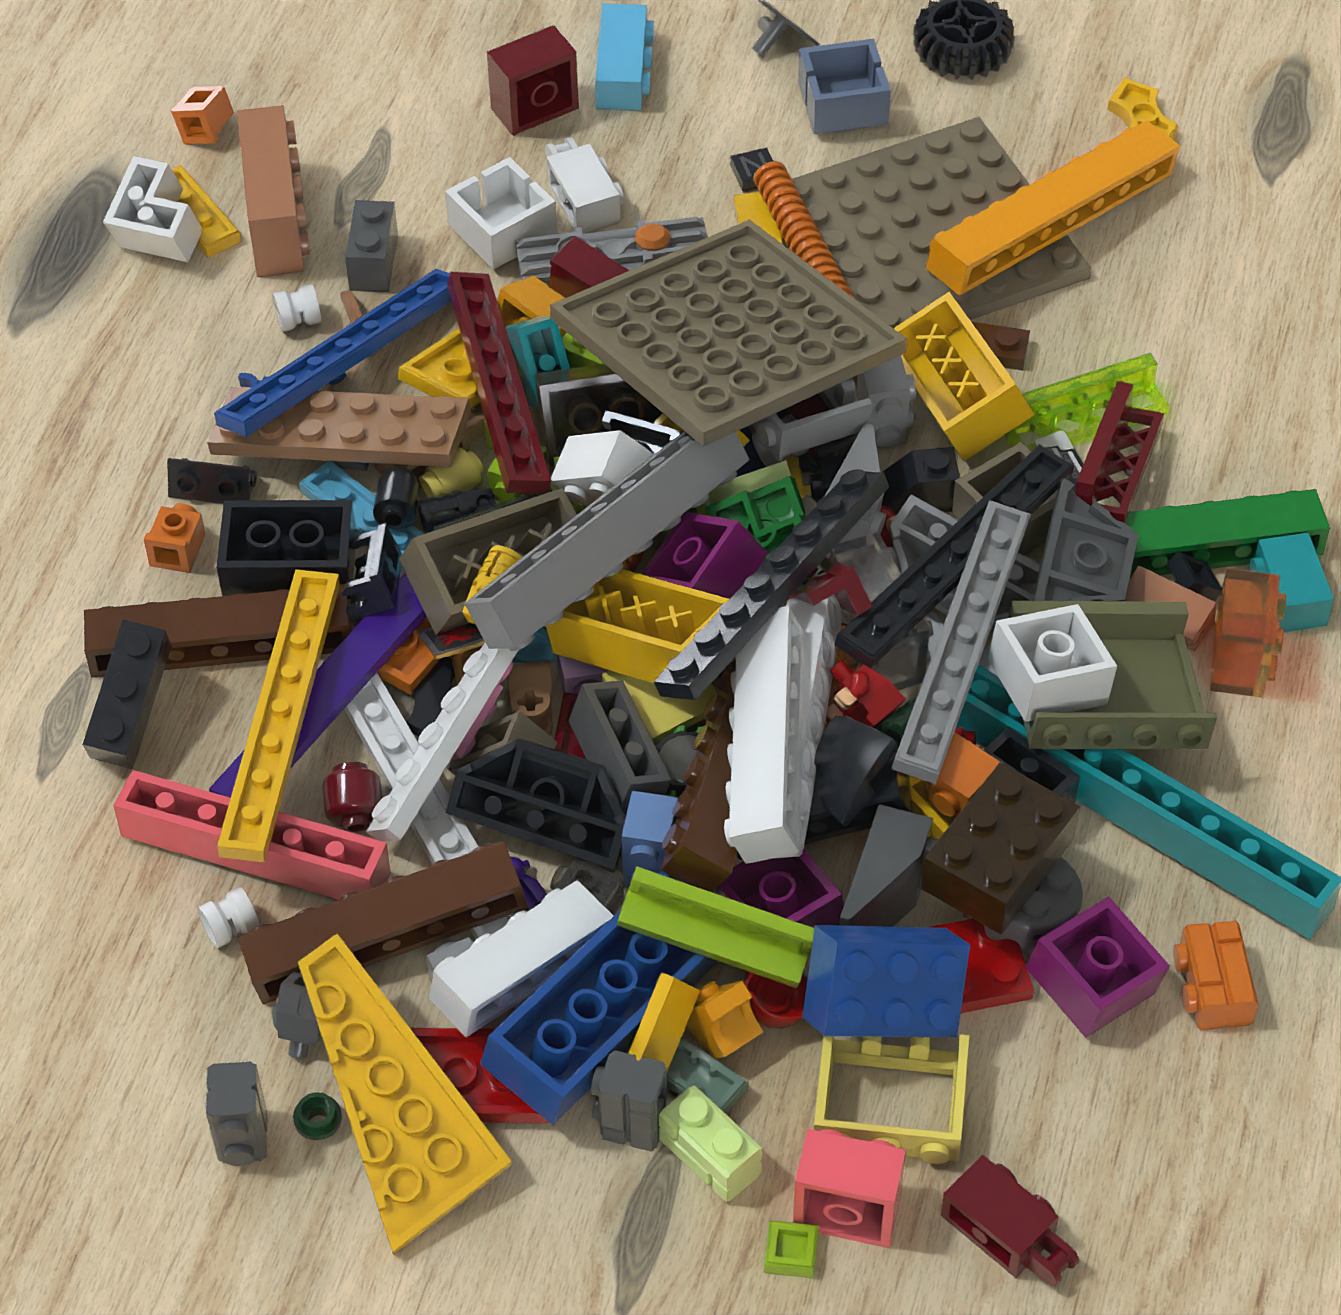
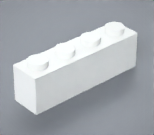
M578 880L562 890L556 888L548 893L539 905L528 912L523 910L516 913L507 922L506 926L492 935L486 933L474 941L470 949L455 958L450 956L441 961L432 974L433 979L429 1000L465 1037H468L532 995L614 916Z

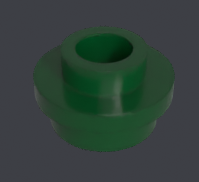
M320 1092L310 1093L304 1096L294 1109V1126L297 1132L304 1138L310 1140L326 1139L332 1136L341 1125V1108L338 1102L327 1094ZM316 1115L326 1117V1119L320 1122H310Z

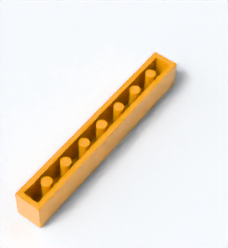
M1147 120L1133 128H1127L1110 141L1098 144L1092 151L1081 157H1074L1063 167L1054 172H1047L1036 182L1020 187L1009 197L993 202L980 213L968 216L953 228L936 234L929 245L930 253L926 269L960 296L1169 177L1172 174L1181 145Z

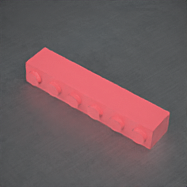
M132 770L113 805L122 837L338 900L348 893L362 892L382 885L389 879L391 874L386 842L282 812H278L265 863L221 858L218 855L217 845L231 798Z

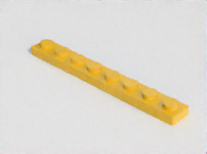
M295 570L218 841V855L221 858L265 863L340 587L339 574Z

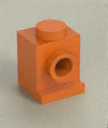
M212 86L192 87L171 110L183 144H215L219 140L217 133L222 130L223 125L233 115L234 111L225 87Z
M177 503L173 508L161 506L150 533H146L144 537L149 566L190 573L206 535L202 514L185 503ZM165 548H166V549L177 550L178 552L165 550Z

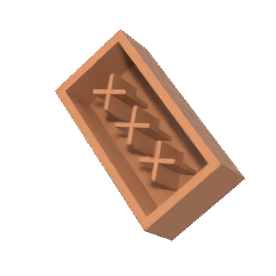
M284 105L237 110L248 224L257 277L304 272L303 256L310 255L307 231L300 232L301 227H307L304 203L296 202V200L304 199L301 176H293V173L301 172L297 147L290 148L291 144H297L294 120L286 121Z

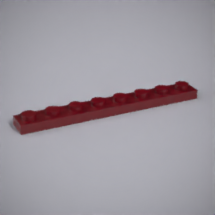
M450 271L447 282L448 290L506 493L522 495L546 494L551 484L550 475L490 276L485 273Z

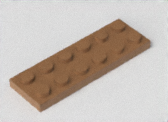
M230 387L223 406L251 388ZM315 391L247 437L216 426L215 422L207 444L210 455L452 467L471 413L469 398Z

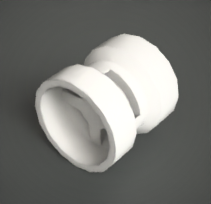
M313 284L301 286L297 292L288 293L285 290L272 293L276 316L282 332L295 329L297 324L304 322L308 325L322 323Z
M241 887L227 892L225 899L217 903L208 901L197 907L203 927L217 949L230 943L232 936L238 933H249L260 925L255 910Z

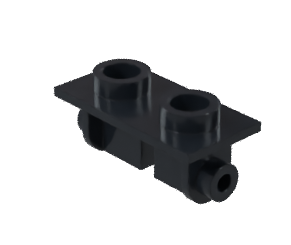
M188 458L167 459L168 497L221 504L224 501L251 500L250 487H255L257 472L250 470V467L247 465L242 467L191 461Z

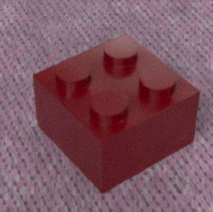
M555 25L487 51L491 109L512 136L579 109L577 52Z

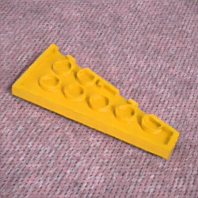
M336 934L298 961V965L394 1255L512 1165V1161L340 936Z

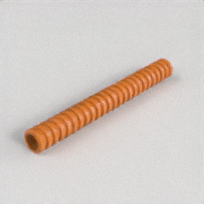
M778 161L762 165L755 172L753 180L773 220L776 222L777 228L780 230L783 239H785L787 247L855 299L785 165Z

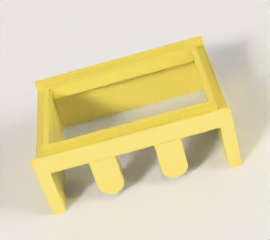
M960 1034L958 1052L929 1049L930 1037H911L910 1047L881 1044L882 1037L863 1036L862 1042L834 1039V1036H823L814 1130H836L847 1137L864 1141L884 1140L892 1143L895 1147L906 1149L905 1156L920 1157L923 1161L932 1164H942L947 1161L958 1162L962 1137L970 1035ZM834 1063L953 1075L949 1131L940 1132L828 1120Z

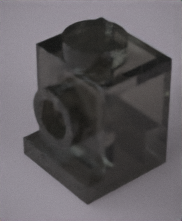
M578 857L574 859L569 867L564 864L560 865L550 883L552 890L556 888L562 890L578 880L613 916L625 900L623 873L617 870L614 874Z

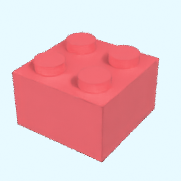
M807 1129L795 1179L793 1223L818 1225L819 1233L890 1248L901 1199L906 1149L895 1147L892 1143L884 1140L864 1141L850 1138L836 1130L825 1129L817 1131Z

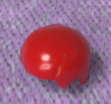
M749 971L746 973L743 983L752 996L750 998V1006L758 1023L767 1028H788L803 1019L808 980L804 972L797 988Z

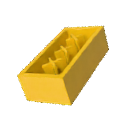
M947 292L893 328L907 338L906 353L901 355L906 375H913L916 392L963 461L974 456L1034 416L1033 411L1016 383L950 292Z
M621 569L618 573L598 581L593 585L594 591L583 600L572 602L563 610V617L557 622L546 626L554 654L654 683L657 677L668 667L669 662L682 652L693 640L694 635L703 629L719 612L720 607L730 599Z

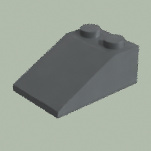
M879 804L840 916V926L894 927L916 907L921 892L924 857L938 841V838L931 837L933 818Z

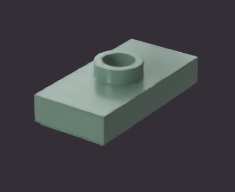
M681 1037L667 1071V1088L679 1096L690 1086L695 1085L727 1115L748 1091V1081L684 1037Z

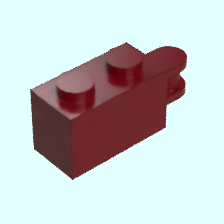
M982 1155L943 1193L941 1217L1013 1277L1017 1278L1028 1268L1046 1284L1055 1287L1062 1280L1060 1274L1067 1267L1074 1268L1079 1263V1257L1075 1250L1056 1235L1059 1216L1055 1214L1052 1205L1042 1196L1032 1195L1018 1184L1014 1174L1004 1165L994 1164ZM1044 1249L1051 1254L1047 1259L1040 1254Z

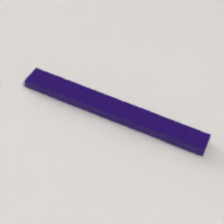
M406 573L399 579L395 608L365 616L317 669L291 768L427 617ZM244 750L212 784L209 792L231 798Z

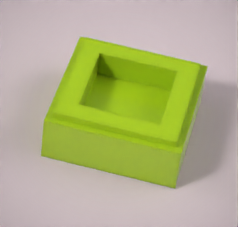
M770 1220L764 1273L814 1278L819 1226Z

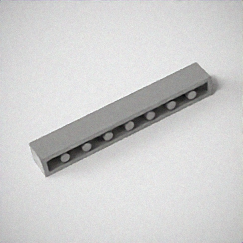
M683 431L466 601L464 604L488 648L517 651L530 644L534 639L532 634L541 627L551 625L561 619L564 615L563 610L572 602L583 600L594 591L593 585L602 578L618 573L623 568L622 562L649 548L653 543L651 539L654 536L680 523V515L688 509L695 508L706 502L710 497L708 493L716 486L732 481L737 476L736 470L749 461L737 433H731L706 446H702L687 432Z

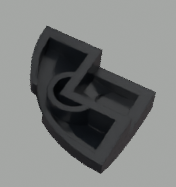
M834 716L822 734L815 753L816 789L828 812L840 824L847 827L875 794L870 782L898 750V746L893 738L866 724L850 718Z

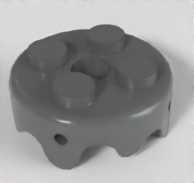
M1060 857L1002 935L984 926L986 935L992 940H1014L1020 944L1024 954L1031 956L1041 937L1079 915L1083 890L1076 871L1066 860ZM963 914L964 918H970L969 916Z

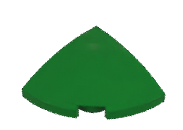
M791 476L752 492L742 491L707 506L712 517L739 521L768 552L765 559H768L769 554L782 544L792 533L793 528L807 517L795 478Z

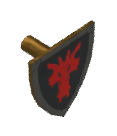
M468 623L438 635L435 634L432 627L418 630L419 638L436 660L451 656L458 686L465 674L463 667L466 661L475 652L479 651L485 643L476 624Z

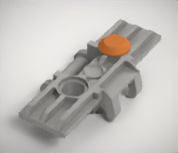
M703 217L645 223V219H639L634 224V228L583 234L582 227H574V231L568 233L515 240L521 279L536 276L542 282H546L550 279V260L574 236L628 270L661 258L703 240L708 236Z

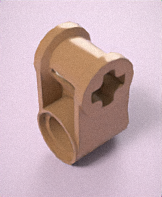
M550 660L513 663V668L507 676L508 699L512 713L520 710L548 735H551L553 730L551 707L553 689Z

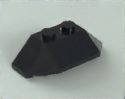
M517 738L457 770L446 814L613 870L617 869L622 852L621 836L626 816L604 765Z

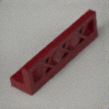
M1117 381L1076 481V495L1090 506L1094 502L1113 496L1120 503L1119 507L1100 505L1108 510L1115 520L1125 523L1161 431L1164 413L1133 408V384ZM1132 422L1150 427L1134 432L1128 423ZM1133 446L1139 453L1125 457L1119 450ZM1124 471L1129 477L1114 482L1109 475Z
M825 557L791 594V596L813 606L835 594L840 608L855 615H860L873 607L855 569L828 557Z

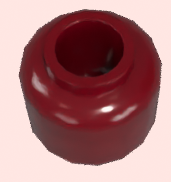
M346 762L334 766L332 773L327 775L322 783L326 818L331 823L342 825V829L348 832H359L368 829L370 826L369 822H372L374 819L372 812L383 798L379 775L374 770L368 769L365 763Z

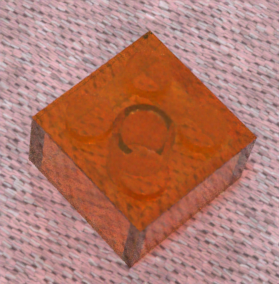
M1226 568L1215 620L1210 691L1263 698L1267 680L1275 681L1278 655L1273 654L1281 655L1284 640V628H1280V621L1277 619L1283 620L1286 606V593H1279L1280 575Z

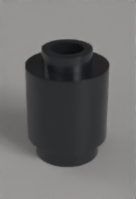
M393 467L388 469L379 478L373 507V517L378 524L386 523L389 529L400 530L409 527L414 522L420 487L413 472L406 468Z

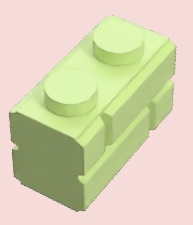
M695 1085L685 1090L659 1114V1140L707 1185L712 1184V1190L726 1203L733 1200L762 1173V1147Z

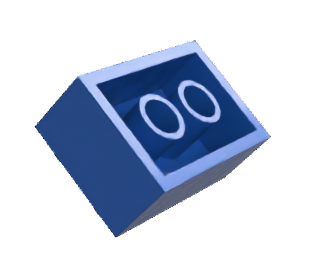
M815 925L802 1018L824 1036L957 1037L970 944L947 928Z

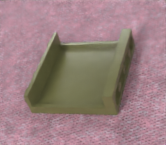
M1011 602L1008 618L1078 604L1117 665L1107 705L1075 712H1036L1035 720L1024 721L1030 749H1208L1217 715L1216 713H1205L1184 638V630L1189 616L1186 602Z

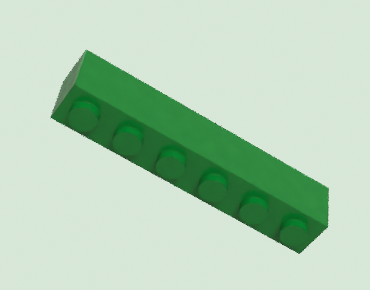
M1291 490L1279 494L1251 495L1238 499L1206 501L1198 504L1130 511L1125 524L1139 534L1130 578L1138 566L1158 575L1172 574L1167 563L1177 552L1204 560L1211 569L1247 565L1250 563L1251 558H1255L1258 540L1309 533L1317 556L1324 555L1330 526L1317 490Z

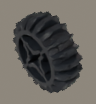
M987 0L929 1L928 7L920 10V15L916 19L913 30V45L915 52L920 57V62L927 63L929 71L939 69L942 77L947 74H953L956 80L960 76H968L973 80L976 74L987 77L990 70L999 71L1000 65L1007 63L1015 40L1013 20L1009 19L1008 10L1000 9L998 2L988 3Z

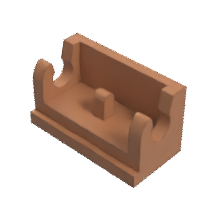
M1141 566L1137 567L1130 578L1125 601L1186 602L1189 616L1184 630L1185 642L1188 643L1187 648L1196 651L1215 623L1216 602Z

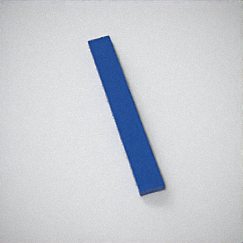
M439 269L433 270L214 412L216 426L247 437L452 302L447 286L449 273Z

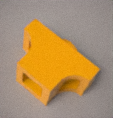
M712 981L698 989L700 993L685 1029L689 1030L697 1038L708 1055L714 1059L726 1057L763 1033L751 1010L750 998L752 996L743 981L721 986Z

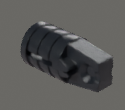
M491 488L465 491L455 490L452 493L420 499L417 502V508L423 531L427 534L434 531V526L471 514L484 503L496 504ZM451 509L455 510L454 513L431 518L430 516L431 514Z

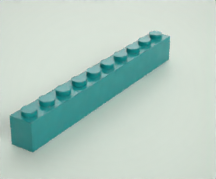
M978 664L956 729L964 727L965 730H975L976 741L986 747L1008 726L1027 739L1024 720L999 677ZM1042 749L1080 776L1076 801L1309 940L1312 939L1334 910L1341 888V877L1124 749Z

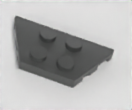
M1062 479L1057 491L1032 601H1125L1139 534L1125 523L1115 520L1109 511L1099 503L1094 502L1091 506L1072 492L1075 485L1069 480Z

